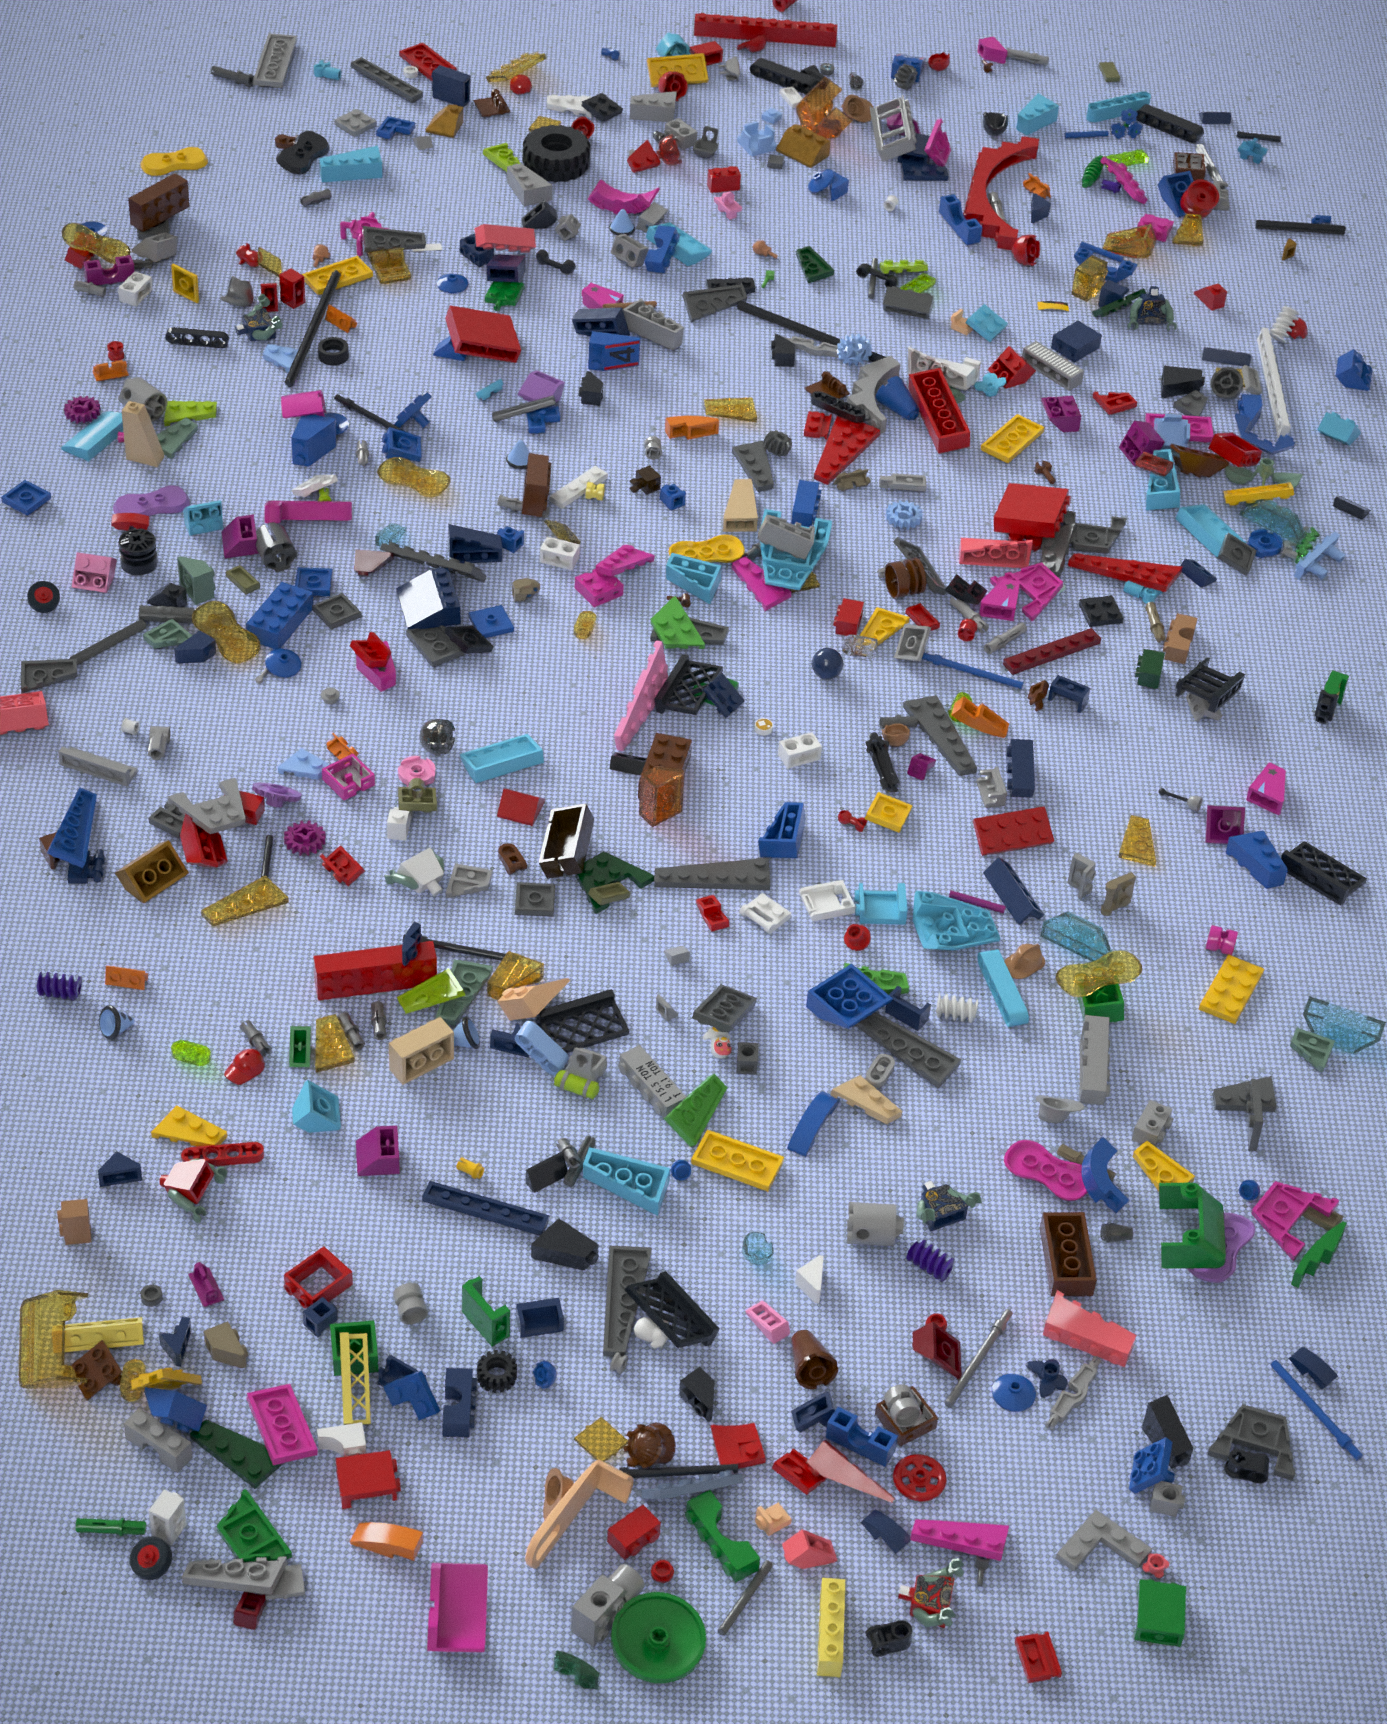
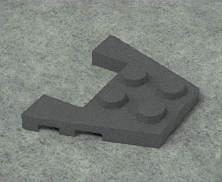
M1067 511V514H1064L1063 526L1075 523V511ZM1112 516L1110 527L1075 523L1077 529L1073 533V541L1071 543L1073 549L1108 554L1125 527L1127 518Z
M1242 1404L1224 1431L1219 1434L1214 1444L1209 1447L1207 1456L1227 1461L1231 1444L1234 1443L1277 1456L1273 1475L1291 1481L1294 1480L1295 1469H1293V1456L1290 1451V1437L1286 1416Z

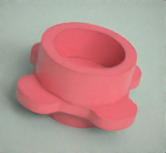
M1151 1553L1148 1555V1560L1143 1564L1142 1569L1144 1572H1150L1155 1575L1156 1578H1162L1164 1570L1169 1567V1562L1162 1555Z

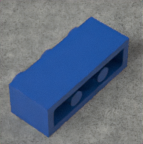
M799 480L791 524L798 522L801 523V526H812V522L817 518V511L815 510L819 509L822 490L819 489V482Z

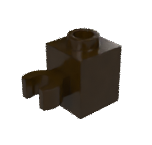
M650 465L636 470L635 478L629 481L633 485L629 487L633 493L641 489L648 495L661 489V476Z

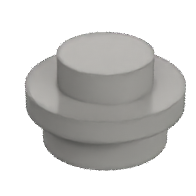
M326 688L321 692V698L326 704H335L339 699V691L335 688Z

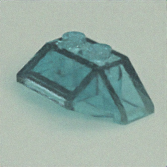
M1264 500L1247 506L1239 513V515L1296 544L1301 543L1306 538L1301 517L1293 513L1289 508L1277 505L1275 501Z
M1069 911L1043 922L1040 937L1108 970L1111 968L1113 952L1102 927Z
M1309 996L1303 1012V1017L1312 1033L1335 1040L1333 1048L1353 1055L1380 1042L1386 1022L1311 996Z

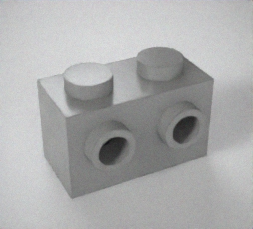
M1149 1100L1134 1127L1132 1140L1140 1144L1148 1141L1155 1147L1158 1142L1162 1143L1166 1135L1165 1130L1171 1128L1174 1120L1171 1117L1173 1109Z

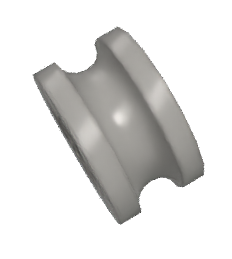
M617 1352L611 1361L610 1371L617 1370V1373L621 1375L627 1365L628 1356H621V1353Z

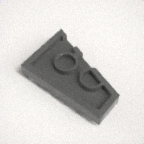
M1272 1076L1260 1078L1262 1112H1275L1277 1106ZM1250 1081L1214 1089L1212 1094L1214 1110L1246 1111L1248 1099H1245V1088L1249 1087Z

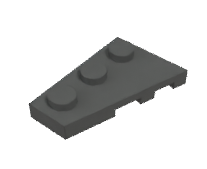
M77 659L21 661V693L76 678L78 676Z
M1251 1079L1249 1087L1245 1088V1099H1248L1246 1104V1113H1248V1151H1257L1263 1126V1112L1259 1079Z

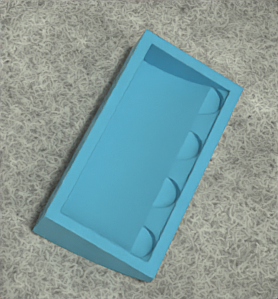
M670 222L659 224L661 226L676 227ZM658 225L648 227L646 239L655 245L654 235ZM676 227L680 240L676 244L673 257L690 266L700 262L712 253L710 248Z
M103 412L97 419H94L65 443L61 450L89 462L117 438L118 432H123L122 413Z
M1205 504L1180 507L1175 518L1216 557L1219 555L1225 535L1228 532L1246 543Z
M528 734L460 754L467 772L475 783L544 763L542 748Z

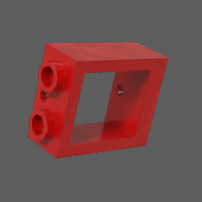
M1233 432L1214 434L1208 449L1237 467L1256 466L1263 452Z
M324 1246L284 1274L285 1291L298 1299L303 1308L310 1307L322 1297L330 1302L353 1285L352 1271ZM322 1267L335 1281L316 1295L311 1296L299 1283Z

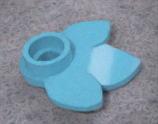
M988 373L983 377L982 381L976 382L974 387L977 391H983L986 396L992 397L997 395L999 388L1006 384V378H997L996 374Z

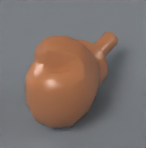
M758 240L753 244L752 248L756 254L764 255L765 257L770 255L777 259L778 255L771 252L772 248L767 246L764 240Z
M317 244L314 247V267H317L319 262H323L324 258H330L331 253H329L327 246Z

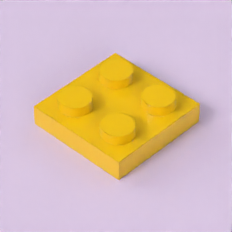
M878 792L866 813L865 820L900 833L913 805Z

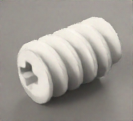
M1283 306L1281 309L1283 312L1278 314L1279 317L1276 318V323L1272 325L1274 329H1270L1269 332L1275 340L1286 343L1283 337H1289L1286 332H1292L1289 326H1295L1292 321H1298L1295 315L1300 314L1290 307Z
M939 993L936 1007L937 1018H940L942 1013H944L945 1019H948L952 1014L953 1021H956L957 1017L960 1016L961 1022H964L966 1017H968L969 1023H972L976 1017L979 999L973 1004L972 998H969L965 1003L962 996L959 1001H957L955 995L949 1000L948 994H945L943 999H941Z

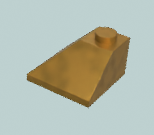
M449 104L434 115L425 132L454 138L463 124V107Z

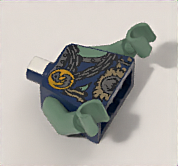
M1150 286L1149 294H1141L1140 298L1133 303L1129 317L1131 322L1127 324L1128 329L1131 328V323L1134 324V330H1136L1138 323L1166 324L1168 322L1167 331H1170L1169 325H1173L1174 331L1176 330L1177 325L1173 322V308L1169 301L1164 298V295L1158 294L1159 287Z
M261 294L258 297L259 305L256 304L250 313L242 316V325L235 326L236 334H246L250 341L276 339V329H281L283 326L282 320L278 316L272 319L266 308H263V306H268L270 301L264 294Z
M928 1181L922 1186L924 1192L917 1203L916 1217L922 1220L923 1223H927L930 1232L966 1220L968 1206L974 1208L976 1203H982L980 1193L973 1192L969 1195H964L953 1190L948 1184L936 1187L932 1181Z

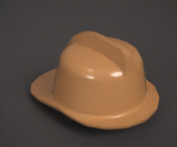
M853 94L845 98L841 108L846 117L864 123L871 120L870 107H873V105L868 100Z
M1027 943L1019 946L1014 954L1004 960L1011 977L1014 979H1024L1042 969L1046 963L1045 958L1042 956L1040 945Z
M552 1468L546 1477L543 1507L544 1520L574 1484L573 1480L562 1475L558 1468Z

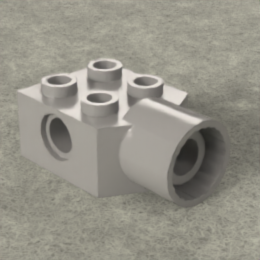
M621 1564L609 1578L602 1574L572 1606L571 1632L592 1647L599 1641H604L609 1634V1630L612 1628L616 1614L627 1601L636 1597L644 1589L645 1583L640 1574L626 1564Z

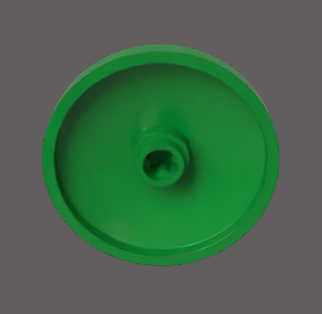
M649 1592L633 1597L616 1614L611 1629V1646L620 1665L634 1677L650 1683H670L686 1677L698 1666L706 1646V1630L702 1618L688 1602L669 1593Z

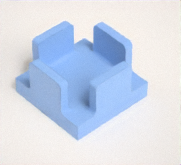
M757 121L745 124L744 130L741 131V136H737V142L751 157L776 150L778 144L774 141L775 130L769 124H765L764 130L758 131L759 123Z
M1165 414L1164 418L1154 419V429L1165 441L1161 450L1171 449V443L1187 447L1190 440V424L1188 420L1182 419V415Z

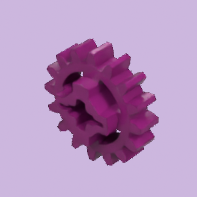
M82 396L78 398L73 397V401L68 400V404H64V414L66 419H70V422L76 421L78 424L82 421L85 424L88 421L92 422V419H97V416L101 415V406L94 397L90 399L88 396H85V398H82Z
M301 820L300 824L294 822L293 827L288 826L287 831H284V845H287V850L292 849L293 854L299 852V856L303 853L309 856L310 852L316 854L317 849L322 850V845L326 844V833L323 831L322 826L318 827L317 822L311 824L310 820L307 823Z

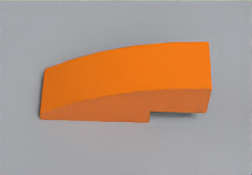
M674 416L665 418V432L669 439L685 436L689 440L718 434L719 419L705 416Z
M962 697L954 704L951 716L960 722L983 733L1002 738L1006 737L1009 723L983 703L976 706L966 697Z
M365 1522L358 1524L350 1544L392 1559L394 1555H398L414 1561L423 1544V1532L394 1524Z

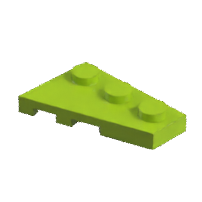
M507 142L483 149L482 154L506 172L507 166L521 164L518 158L513 156V151L508 148Z
M887 259L884 262H880L879 268L884 274H889V270L895 273H902L903 269H906L908 272L928 271V264L922 259H916L915 262H909L906 259L893 262V260Z
M167 401L164 427L170 426V423L179 422L184 418L196 421L215 418L217 402Z
M448 968L396 998L407 1014L466 996V994Z

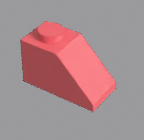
M803 1529L782 1543L786 1561L790 1565L801 1569L835 1563L837 1561L830 1540Z

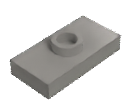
M1244 365L1241 370L1246 390L1255 395H1260L1262 390L1257 370Z

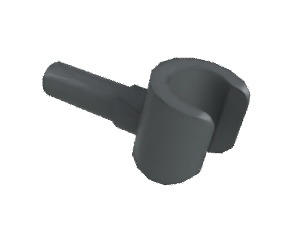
M976 1555L975 1567L978 1569L977 1586L982 1587L984 1572L989 1567L990 1558L981 1560Z

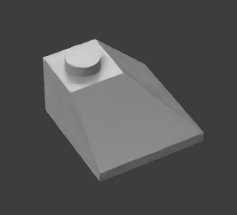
M904 624L894 658L921 662L929 641L931 627Z

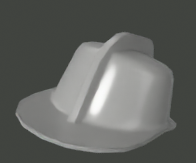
M1045 1095L1036 1097L1037 1102L1040 1103L1038 1118L1049 1123H1061L1067 1119L1070 1112L1082 1111L1085 1108L1082 1103L1075 1100L1053 1098Z

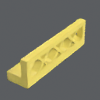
M143 1317L53 1326V1352L63 1353L90 1350L101 1340L105 1342L108 1348L143 1345Z
M340 1333L343 1424L348 1425L362 1422L363 1425L371 1424L367 1333ZM363 1339V1348L356 1355L350 1349L349 1340ZM350 1353L354 1356V1358L351 1361ZM362 1353L364 1361L359 1357ZM356 1359L364 1365V1371L358 1377L350 1371V1366ZM363 1375L365 1384L360 1380ZM351 1376H352L354 1379H356L352 1384H351ZM357 1382L365 1388V1393L359 1400L351 1394V1388ZM352 1398L356 1401V1403L353 1405V1407H352ZM364 1398H365V1405L361 1403V1401H362ZM358 1404L366 1410V1419L352 1420V1411Z

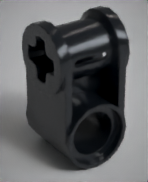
M1234 1449L1229 1453L1224 1471L1231 1478L1247 1480L1258 1484L1265 1483L1268 1480L1269 1457L1262 1453Z
M898 1620L872 1626L866 1630L865 1634L870 1639L872 1655L882 1657L890 1653L907 1650L911 1645L913 1630L909 1622Z

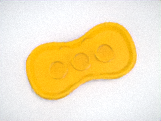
M186 147L171 153L147 154L143 157L140 166L148 175L161 176L176 170L201 169L208 164V158L200 148Z
M723 534L705 541H679L672 544L668 551L669 556L671 553L710 563H733L744 555L745 548L737 537Z

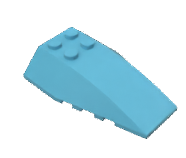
M765 509L762 523L766 515L781 518L782 512ZM815 519L814 544L805 560L795 558L786 551H779L772 545L760 542L765 584L800 590L827 548L833 521Z

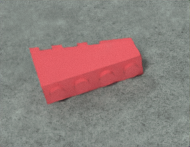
M483 224L475 228L476 246L483 247L484 250L496 248V251L507 249L509 252L521 251V253H528L536 247L534 229L489 224Z
M961 538L959 564L1024 568L1029 566L1032 540L1005 541Z
M1057 1290L1045 1323L1043 1335L1051 1340L1059 1341L1072 1348L1087 1352L1092 1356H1097L1113 1364L1125 1367L1134 1348L1137 1335L1113 1321L1107 1323L1099 1313L1095 1311L1090 1313L1081 1308V1303L1076 1300L1070 1302L1063 1298L1064 1294Z

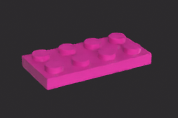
M1146 413L1145 422L1150 423L1154 428V419L1164 418L1165 414ZM1182 415V419L1188 420L1190 424L1189 441L1203 443L1212 441L1213 428L1211 417Z
M291 1384L247 1393V1402L273 1465L317 1455V1446Z

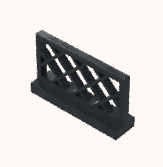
M682 654L655 697L656 713L663 714L665 710L697 715L707 696L703 689L709 686L708 684L701 686L700 683L712 682L723 672V666L690 661L689 655ZM692 667L699 669L693 672L690 671ZM715 671L713 674H707V672ZM701 674L704 675V677H701V678H698V679L695 678V676H698V675H701ZM689 678L692 679V681L684 683V680ZM694 685H696V686L698 687V688H695V689H692V690H689V689H688V687H691V686H694ZM683 689H685V691H686V692L677 694V691H680V690H683ZM700 692L702 693V695H700V696H697V697H694V696H693L694 694H697V693H700ZM688 696L691 698V699H688V700H685V701H682V700H681L682 698H685V697H688ZM678 700L679 702L677 704H670V702ZM690 704H695L694 708L686 707Z
M1303 841L1290 852L1288 850L1284 851L1281 856L1288 869L1287 874L1340 906L1345 903L1349 895L1367 881L1366 877L1306 841ZM1305 858H1311L1313 861H1307ZM1337 877H1343L1345 880H1339Z
M612 989L545 1008L536 1018L537 1025L552 1040L556 1042L558 1039L567 1043L562 1048L566 1053L572 1052L576 1047L586 1048L629 1035L630 1032L614 1000L615 994ZM612 1007L614 1011L613 1016L602 1013L603 1009ZM591 1013L596 1015L594 1022L585 1019V1014ZM599 1017L610 1021L607 1027L597 1024ZM574 1019L578 1023L574 1028L565 1024L566 1020ZM581 1023L591 1026L588 1033L578 1029ZM612 1023L621 1025L622 1030L614 1031L610 1027ZM554 1024L559 1026L557 1033L549 1031L547 1026ZM562 1028L572 1032L570 1038L559 1035ZM594 1028L604 1032L603 1036L600 1037L594 1036L591 1033ZM575 1033L583 1037H586L585 1040L580 1043L572 1039Z
M667 1271L661 1272L656 1279L626 1286L625 1291L677 1348L701 1342L704 1346L712 1345L720 1328ZM636 1291L644 1293L645 1296L638 1294ZM649 1296L659 1299V1301L649 1298ZM649 1305L658 1308V1310L651 1308ZM662 1310L672 1313L673 1316L663 1313ZM663 1320L671 1322L672 1325L665 1323ZM676 1325L686 1328V1330L676 1327ZM677 1335L685 1337V1339L681 1340Z

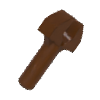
M1042 460V466L1036 462L1034 472L1036 474L1042 473L1050 484L1056 482L1049 472L1052 470V465Z

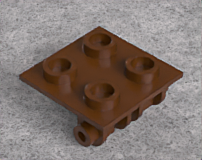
M498 89L492 90L491 97L473 100L482 117L511 112Z
M824 371L821 374V381L804 388L810 394L821 391L838 399L850 395L846 385L828 371Z
M103 1340L67 1368L87 1401L109 1383L115 1386L122 1383L123 1376L121 1373L123 1372Z

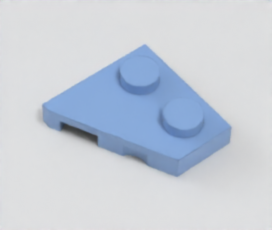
M301 748L278 766V773L284 774L285 771L293 772L297 777H308L318 780L322 777V768L330 764Z

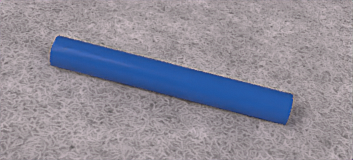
M1108 130L1065 132L1064 137L1108 136L1109 132Z
M1082 241L1080 243L1081 248H1087L1094 251V253L1118 262H1122L1124 259L1123 256Z

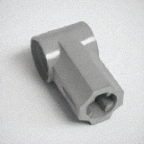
M150 727L148 756L153 760H160L165 756L166 746L170 743V727Z

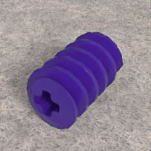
M41 971L37 980V993L39 996H54L56 999L61 997L64 1000L69 998L71 1001H75L81 993L82 977L79 976L77 981H74V975H71L69 980H67L66 974H63L61 979H59L58 973H55L53 978H51L50 972H47L45 977H43Z
M923 1240L921 1243H918V1241L914 1242L908 1250L906 1260L913 1261L915 1266H919L921 1270H926L927 1274L933 1275L935 1279H940L941 1283L944 1282L953 1269L955 1259L952 1257L946 1261L947 1253L940 1257L941 1250L939 1248L932 1252L934 1245L930 1244L926 1248V1240Z

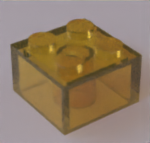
M1091 255L1075 269L1071 295L1086 302L1092 297L1094 298L1105 284L1108 262Z

